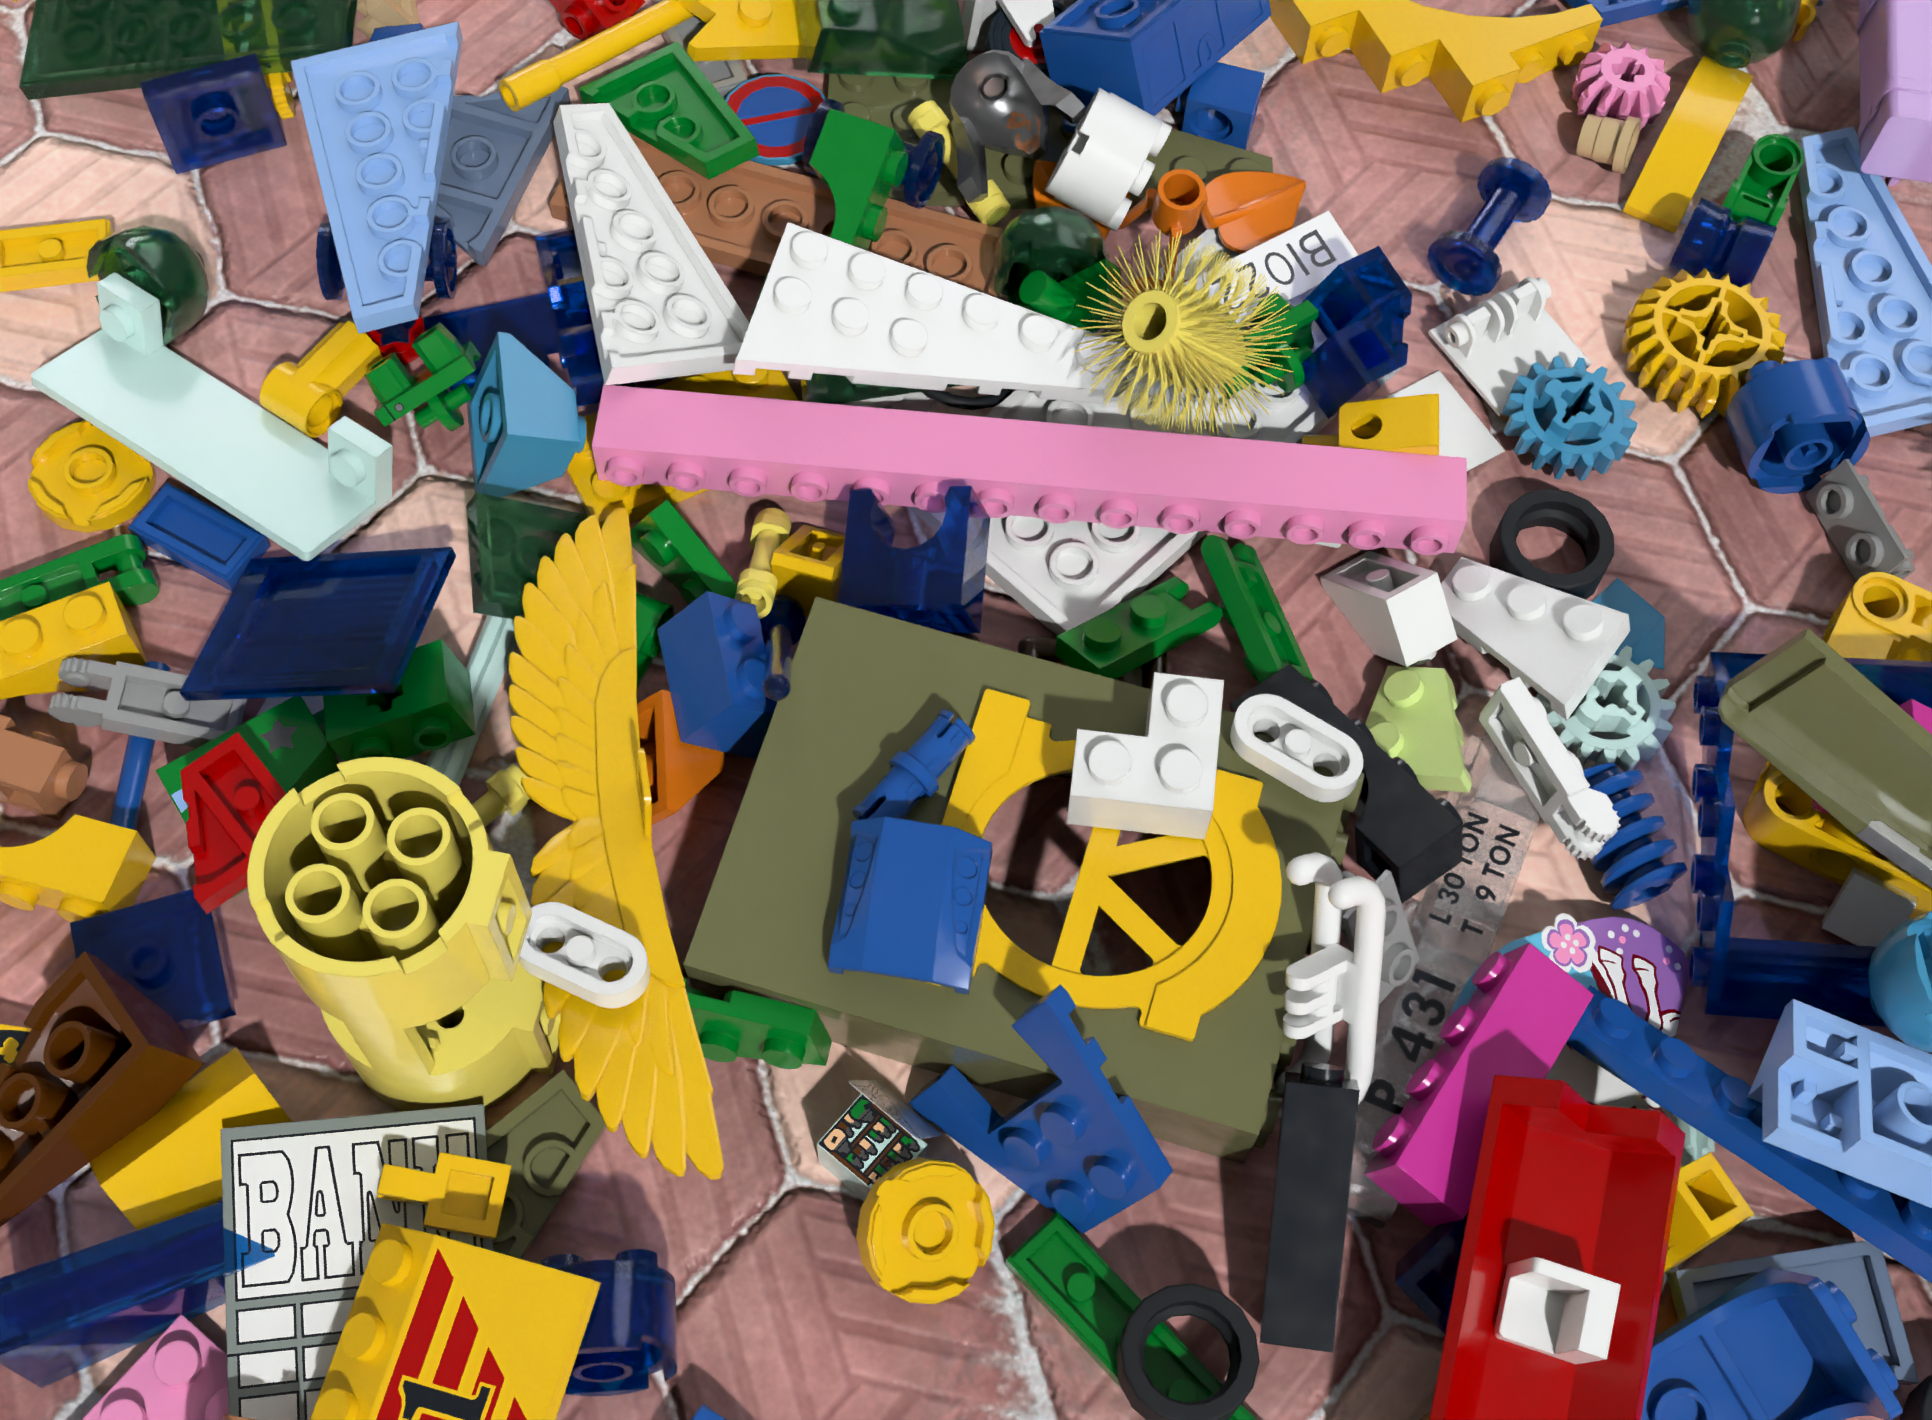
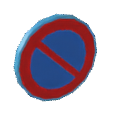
M786 74L761 75L744 81L731 91L725 100L756 138L759 156L749 161L768 166L790 165L812 156L830 109V105L821 90L805 79Z

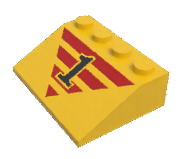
M382 1223L310 1420H556L601 1283L439 1235Z

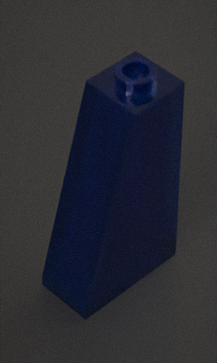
M222 1201L0 1278V1364L41 1388L48 1386L166 1331L181 1314L190 1320L225 1304V1277L274 1257V1251L265 1245L224 1228Z

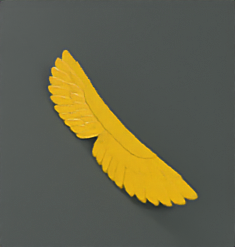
M624 507L614 509L606 517L601 529L595 515H590L583 520L575 532V544L568 533L563 534L555 547L554 562L547 556L540 559L537 572L538 588L530 582L524 585L522 607L525 618L515 616L513 620L515 640L521 655L516 652H511L509 655V675L513 683L509 686V701L512 710L517 715L511 716L510 727L515 738L523 746L515 749V755L520 770L526 775L521 778V785L526 795L547 811L573 821L572 825L553 836L533 858L530 875L532 878L538 879L533 885L531 907L546 902L563 903L635 936L646 950L650 967V980L646 990L637 1000L619 1008L597 1006L546 981L544 982L543 1002L548 1018L553 1019L561 1012L558 1030L560 1058L563 1062H568L574 1057L575 1083L581 1099L588 1102L596 1092L598 1110L607 1130L612 1133L616 1132L622 1121L627 1141L639 1157L644 1159L648 1157L652 1142L656 1159L664 1170L678 1177L684 1176L686 1173L687 1155L698 1172L710 1180L720 1179L723 1175L724 1161L712 1103L713 1086L670 933L652 848L651 791L645 750L640 748L637 712L636 564H633L629 514ZM557 941L550 942L541 951L544 953H554L560 950L564 944ZM612 970L606 973L602 979L607 982L622 979L626 972Z

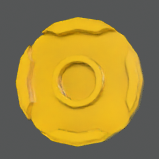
M85 420L74 422L53 432L36 449L30 462L33 466L30 474L31 479L28 477V490L47 519L63 529L88 533L111 529L131 519L149 501L156 484V468L153 463Z
M917 1157L894 1165L873 1184L860 1209L856 1238L862 1265L877 1286L909 1303L937 1304L958 1296L971 1284L967 1280L974 1275L977 1267H984L992 1250L995 1221L988 1194L980 1183L975 1182L972 1176L965 1172V1169L946 1160Z

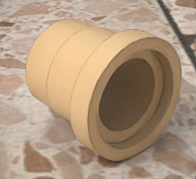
M1588 114L1580 132L1576 155L1612 165L1613 172L1625 174L1636 149L1641 129V118L1628 116L1626 121Z

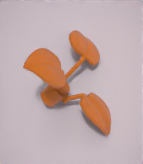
M1036 160L1032 179L1033 196L1037 211L1046 228L1056 238L1068 245L1082 248H1093L1101 245L1107 239L1110 229L1056 200L1053 195L1047 193L1045 188L1057 162ZM1174 169L1161 177L1157 190L1154 188L1147 189L1145 198L1127 212L1118 229H1124L1152 207L1151 214L1155 226L1163 234L1169 236L1171 260L1172 237H1174V250L1177 233L1178 241L1181 231L1182 237V235L1191 232L1195 228L1200 215L1206 229L1218 228L1219 238L1225 247L1242 254L1292 229L1306 188V181L1279 173L1241 171L1218 176L1205 186L1202 179L1194 172L1186 169ZM1130 192L1126 195L1128 199H1130ZM1180 237V240H1179V243H1178V247H1177V250H1176V253H1175V257H1174V260H1173V264H1174V267H1175V268H1176V263H1177V257H1176V256H1178V251H1179V245H1180L1181 237ZM1167 249V255H1166V257H1167V263H1168V268H1169V255H1168V249ZM1165 261V267H1164V268H1165V271H1166V274H1167V266H1166V261ZM1172 265L1171 276L1174 281L1175 271ZM1147 276V279L1149 280L1153 288H1155V284L1150 276ZM1140 277L1139 279L1145 287L1142 277ZM1135 279L1138 288L1142 293L1145 292L1138 279ZM1159 279L1160 286L1163 288L1164 283ZM1130 282L1128 285H1129V286L1134 290V292L1137 294L1136 290L1134 289L1133 285H1132L1131 282ZM1123 297V301H1126L1130 304V302Z

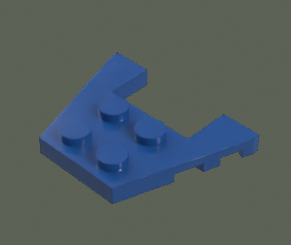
M1060 984L1026 1009L1011 1026L1059 1077L1058 1080L1005 1117H1002L960 1071L952 1065L926 1084L910 1100L909 1104L916 1112L1053 1213L1058 1212L1069 1225L1083 1234L1158 1190L1173 1172V1169L1130 1096H1121L1119 1099L1100 1069L1107 1057L1095 1037H1087L1085 1040L1081 1037L1069 1016L1076 1005L1069 993Z

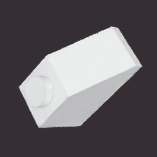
M1368 551L1320 577L1323 589L1370 651L1377 656L1406 667L1418 666L1432 660L1436 656L1437 650L1458 639L1438 573Z

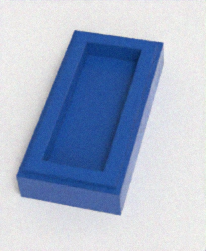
M167 482L128 527L132 535L140 538L141 543L232 592L235 591L270 548L267 537L257 530Z

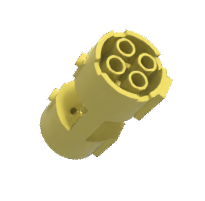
M367 757L336 764L339 769L338 772L317 780L298 794L294 788L291 789L267 815L254 840L247 871L249 899L264 933L304 993L321 1008L329 1031L373 1094L387 1105L401 1112L484 1104L485 1111L513 1094L529 1078L532 1072L552 1076L559 1052L558 1030L561 1012L553 1019L548 1018L543 1002L545 981H541L525 971L518 960L532 916V910L511 854L493 850L481 818L469 800L463 795L461 788L444 774L418 762L393 757Z

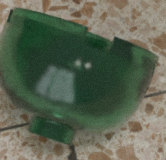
M1688 0L1687 29L1696 47L1708 57L1716 60L1719 65L1731 69L1743 68L1748 64H1754L1774 56L1787 43L1796 27L1802 0Z
M1042 206L1025 211L1009 222L996 242L993 268L994 291L998 297L1002 293L1008 297V302L1017 305L1023 302L1019 297V290L1023 280L1030 273L1037 270L1043 271L1059 283L1105 258L1109 260L1106 242L1093 221L1079 211L1061 206Z
M151 225L131 226L115 231L98 240L88 252L86 268L89 278L98 274L99 281L115 272L160 300L164 346L181 338L202 319L210 295L203 259L192 246L172 231Z

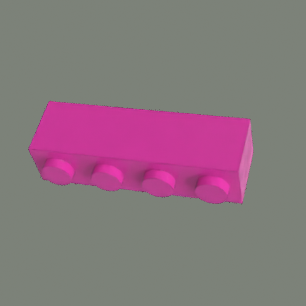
M1531 943L1503 955L1500 952H1495L1481 964L1472 979V984L1477 987L1467 1005L1460 1006L1451 1014L1440 1031L1439 1037L1445 1041L1434 1059L1426 1061L1413 1074L1406 1087V1092L1411 1097L1401 1114L1391 1117L1381 1127L1372 1142V1149L1377 1153L1364 1175L1429 1227L1464 1219L1469 1210L1494 1074L1545 1079L1594 996L1593 993Z

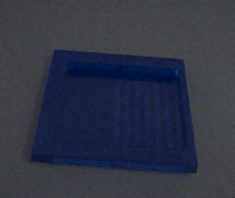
M439 547L321 554L310 561H303L297 556L250 559L182 686L180 694L185 701L395 693L454 563L456 554L453 548Z

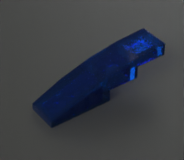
M574 229L534 237L571 387L575 390L577 407L600 402L604 380ZM634 382L615 384L616 386L635 387Z

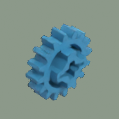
M1556 356L1553 358L1548 370L1536 362L1532 364L1526 377L1518 376L1502 414L1509 417L1504 428V434L1520 437L1513 451L1516 455L1525 454L1530 451L1535 456L1531 466L1532 469L1537 471L1545 463L1553 466L1555 479H1561L1566 469H1573L1579 481L1586 480L1592 467L1603 475L1607 473L1614 460H1621L1631 443L1629 440L1637 428V422L1629 419L1636 407L1635 402L1619 399L1626 386L1622 381L1610 385L1604 381L1607 368L1601 366L1594 373L1586 371L1585 359L1578 357L1573 368H1567L1561 357Z

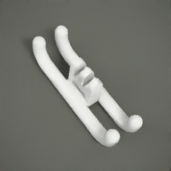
M1315 852L1293 858L1286 868L1287 878L1293 884L1301 886L1311 882L1315 883L1311 955L1289 965L1286 969L1285 983L1290 989L1285 992L1284 1008L1288 1013L1283 1017V1033L1292 1039L1305 1038L1304 1049L1299 1059L1286 1071L1301 1073L1302 1063L1306 1062L1327 1064L1333 1046L1334 1024L1344 1020L1348 1023L1344 1078L1357 1080L1360 1090L1359 1105L1370 1086L1374 1069L1386 921L1385 897L1378 885L1372 880L1361 876L1343 879L1340 868L1331 857ZM1356 906L1353 953L1340 945L1342 910ZM1285 1072L1275 1079L1274 1089L1284 1092Z

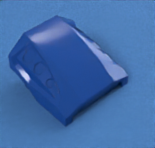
M886 816L852 821L845 879L830 946L829 972L843 974L844 970L860 971L912 979L954 988L956 993L969 995L982 927L986 889L993 853L992 842L956 827Z

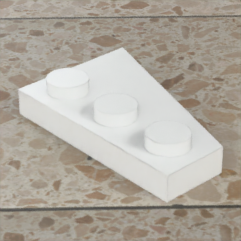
M1464 557L1459 559L1441 583L1456 634L1481 654L1490 653L1510 669V675L1513 679L1520 677L1527 689L1532 686L1550 700L1551 709L1566 721L1630 632L1629 614Z

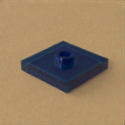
M256 53L140 83L144 99L176 174L287 145Z
M193 889L70 923L76 959L84 951L94 954L170 1015L181 1031L236 1015L216 911L214 909L206 914L194 898Z

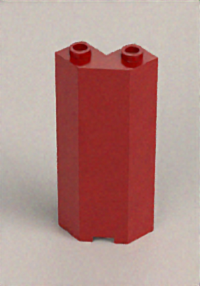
M1494 1074L1429 1420H1641L1685 1140V1133L1663 1112L1592 1105L1563 1080ZM1538 1257L1621 1284L1607 1359L1573 1364L1498 1339L1494 1334V1328L1507 1265Z

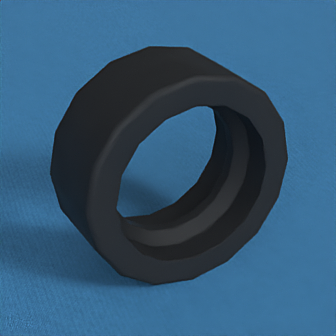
M1552 489L1526 493L1510 504L1490 543V567L1583 599H1588L1595 593L1614 556V534L1606 517L1590 501L1569 491ZM1543 526L1552 527L1570 535L1581 546L1586 557L1583 569L1579 572L1564 575L1548 573L1533 566L1521 554L1518 548L1516 538L1522 529Z
M1195 1283L1169 1285L1145 1297L1128 1317L1116 1353L1119 1384L1131 1407L1146 1420H1229L1253 1389L1260 1362L1256 1333L1243 1310L1222 1292ZM1190 1315L1206 1320L1220 1332L1228 1346L1230 1367L1227 1379L1217 1393L1203 1401L1184 1403L1167 1397L1153 1385L1145 1369L1144 1349L1148 1336L1158 1324L1171 1317Z

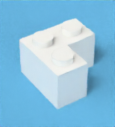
M1154 672L1148 702L1145 737L1077 729L1066 824L1205 840L1213 813L1224 680Z

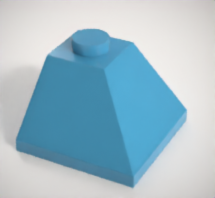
M497 332L472 388L474 398L467 402L475 502L485 503L563 476L574 454L582 452L587 430L585 418L578 416L575 390L510 333Z

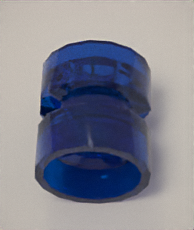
M1700 197L1669 267L1679 271L1684 269L1692 276H1696L1706 268L1709 272L1713 273V279L1718 280L1729 272L1731 284L1742 287L1750 282L1752 284L1773 240L1777 227L1748 215L1736 222L1732 220L1730 208Z

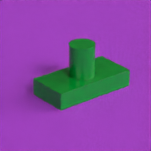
M1105 258L1059 283L1043 271H1034L1023 280L1019 290V297L1023 302L1017 305L1079 328L1110 325L1111 323L1080 320L1111 321L1103 319V317L1120 320L1091 313L1090 311L1115 317L1120 316L1076 305L1121 314L1088 298H1094L1123 310L1121 304L1086 283L1088 282L1094 287L1102 289L1123 301L1122 295L1099 276L1101 275L1122 293V290L1114 284L1118 285V283L1102 264L1121 284V278L1113 270L1115 269L1121 276L1120 268ZM1090 328L1084 330L1094 333L1102 328Z

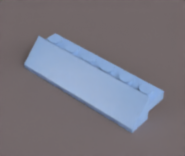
M1792 999L1783 1010L1748 1094V1098L1762 1103V1141L1932 1208V1054L1910 1047L1890 1037Z

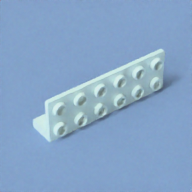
M115 272L97 282L100 309L99 320L102 329L31 373L32 385L303 561L312 560L392 499L393 445L344 416L328 427V449L165 347L163 344L160 300Z

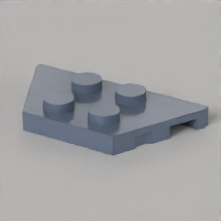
M561 86L556 92L550 94L551 97H544L517 112L512 111L506 105L500 92H494L485 97H475L472 95L453 97L434 225L480 265L487 266L555 135L553 121L559 106L571 104L569 91L566 87Z

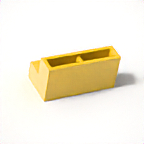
M235 1047L185 1083L156 1115L89 1163L99 1185L153 1250L222 1199L220 1129L292 1122V1120L237 1047Z

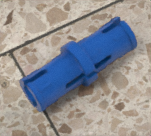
M945 709L941 710L935 721L907 752L897 751L889 760L891 770L866 798L852 809L854 817L857 820L883 816L903 819L921 797L931 798L939 789L937 779L960 753L975 740V735L970 727L959 717L952 724L950 721L954 718V714Z

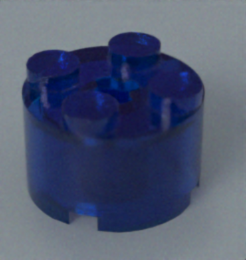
M630 1249L618 1253L615 1256V1260L585 1261L583 1257L575 1254H555L541 1260V1265L601 1283L566 1387V1394L575 1396L629 1394L648 1389L649 1374L663 1369L665 1381L676 1374L678 1368L676 1281L673 1275L659 1267V1255L656 1252L646 1249Z

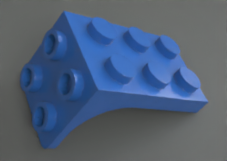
M1768 1267L1654 1337L1641 1420H1843L1858 1416H1874L1883 1420H1892L1902 1414L1903 1409L1893 1391L1899 1388L1896 1376L1879 1353L1872 1348L1866 1350L1851 1325L1857 1320V1316L1844 1293L1831 1281L1824 1283L1815 1276Z

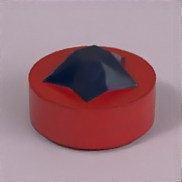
M419 315V319L369 331L366 334L379 346L382 358L394 352L401 363L405 365L420 357L412 347V343L426 329Z

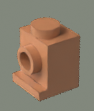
M0 715L1 802L61 820L70 802L78 799L84 791L88 780V768L85 764L73 761L68 754L70 748L58 738L38 731L33 732L31 737L25 736L10 717Z

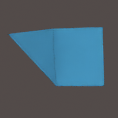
M1617 578L1592 601L1629 614L1630 632L1614 655H1619L1620 651L1627 645L1632 647L1630 661L1639 665L1641 662L1651 659L1654 662L1652 668L1664 670L1665 617Z

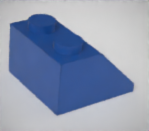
M706 591L657 629L680 740L687 744L757 759L778 699L756 605Z

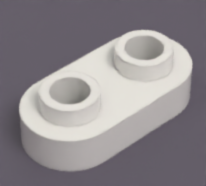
M1273 694L1252 696L1242 702L1235 713L1230 731L1231 743L1237 754L1248 763L1315 801H1339L1347 797L1354 790L1363 769V755L1358 744L1347 734L1290 701ZM1265 732L1271 735L1275 741L1264 742L1254 734ZM1317 766L1326 767L1332 771L1334 776L1326 777L1320 775L1313 768Z
M546 902L531 907L532 916L518 959L525 971L604 1008L626 1006L637 1000L644 993L650 980V967L646 950L635 936L563 903ZM557 941L564 944L560 950L554 953H544L541 951L550 942ZM612 970L626 972L624 977L617 981L607 982L602 979L606 973Z

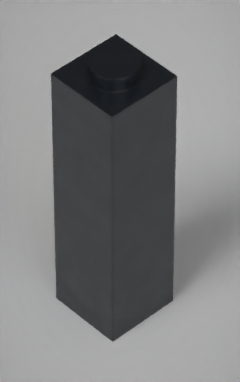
M1306 1062L1302 1063L1301 1073L1285 1072L1260 1321V1343L1332 1353L1334 1350L1360 1092L1357 1080L1344 1078L1345 1068L1340 1066Z

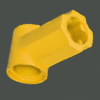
M349 320L346 323L339 322L297 365L287 361L272 369L261 386L259 394L260 404L308 437L317 438L328 431V427L337 421L343 405L342 398L365 376L367 369L372 364L382 359L379 346L369 338L366 332L359 334L353 322Z

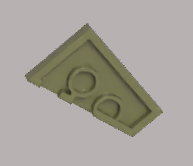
M564 1069L486 1131L487 1161L512 1165L495 1240H492L493 1251L519 1259L524 1258L606 1130L601 1114L590 1101L587 1102L581 1099L576 1084Z

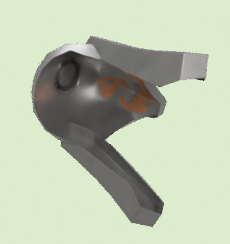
M990 50L977 55L967 62L956 75L951 84L949 98L951 112L954 117L951 127L957 152L958 189L968 203L980 202L987 198L988 174L985 147L1001 153L1038 160L1047 151L1049 130L1048 107L1073 124L1078 123L1085 116L1084 104L1071 91L1049 79L1028 58L1021 61L1009 51Z

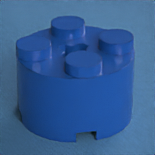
M1829 357L1817 360H1798L1780 364L1777 361H1764L1755 365L1745 376L1747 383L1733 396L1726 410V423L1751 480L1752 478L1757 480L1760 489L1769 493L1790 494L1811 490L1822 480L1820 475L1834 469L1844 459H1849L1854 466L1862 458L1870 442V434L1848 382L1837 360Z

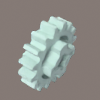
M1627 645L1620 651L1619 655L1612 656L1567 721L1551 709L1550 700L1540 692L1536 696L1547 712L1550 725L1565 748L1575 754L1582 767L1587 760L1595 761L1596 765L1617 762L1624 772L1631 771L1640 759L1646 762L1652 760L1661 747L1660 744L1664 743L1672 731L1673 725L1668 722V719L1676 709V704L1667 699H1660L1670 683L1667 679L1652 680L1648 674L1654 665L1651 659L1645 660L1639 665L1630 661L1632 647Z

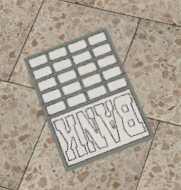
M484 1104L220 1129L229 1415L256 1420H310L382 1223L439 1235L493 1251L492 1239L423 1227L427 1205L401 1203L377 1198L384 1164L435 1173L440 1152L487 1161Z

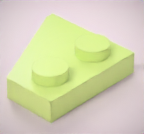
M1388 666L1365 723L1372 733L1375 743L1392 759L1394 757L1403 759L1412 768L1419 784L1425 789L1469 793L1472 782L1470 774L1464 766L1461 746L1465 745L1461 724L1455 715L1458 705L1454 683L1445 668Z

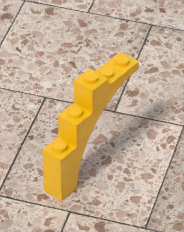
M1269 0L1270 18L1302 65L1322 57H1333L1341 51L1350 48L1381 94L1401 86L1409 87L1415 85L1423 78L1429 77L1460 123L1482 115L1491 116L1501 111L1504 107L1508 106L1516 83H1528L1543 73L1563 66H1574L1582 62L1588 52L1592 51L1603 20L1592 4L1554 14L1508 18L1465 15L1427 7L1410 0Z

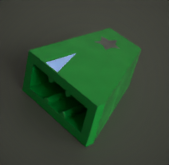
M297 694L157 769L156 773L186 823L189 813L188 806L183 800L180 770L237 732L286 793L294 788L298 794L317 780L338 772L339 769L336 764L339 761L333 749L326 743L324 709L312 715L301 695ZM244 888L243 890H241V891H240L239 893H237L236 895L242 893L246 888Z

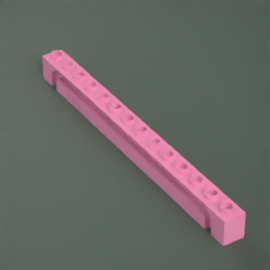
M604 384L592 442L598 479L611 481L617 485L627 487L651 484L672 486L685 492L709 489L732 491L745 497H757L763 494L795 497L805 502H820L824 499L857 502L862 506L871 508L895 505L918 507L930 513L953 510L977 512L990 518H1004L1012 515L1042 518L1050 523H1066L1069 521L1103 523L1108 527L1116 529L1140 526L1163 528L1176 534H1188L1198 531L1227 534L1236 539H1251L1254 537L1289 539L1293 543L1302 545L1326 542L1349 544L1361 550H1373L1380 547L1407 549L1422 555L1455 553L1467 523L1466 458L616 385L605 386Z

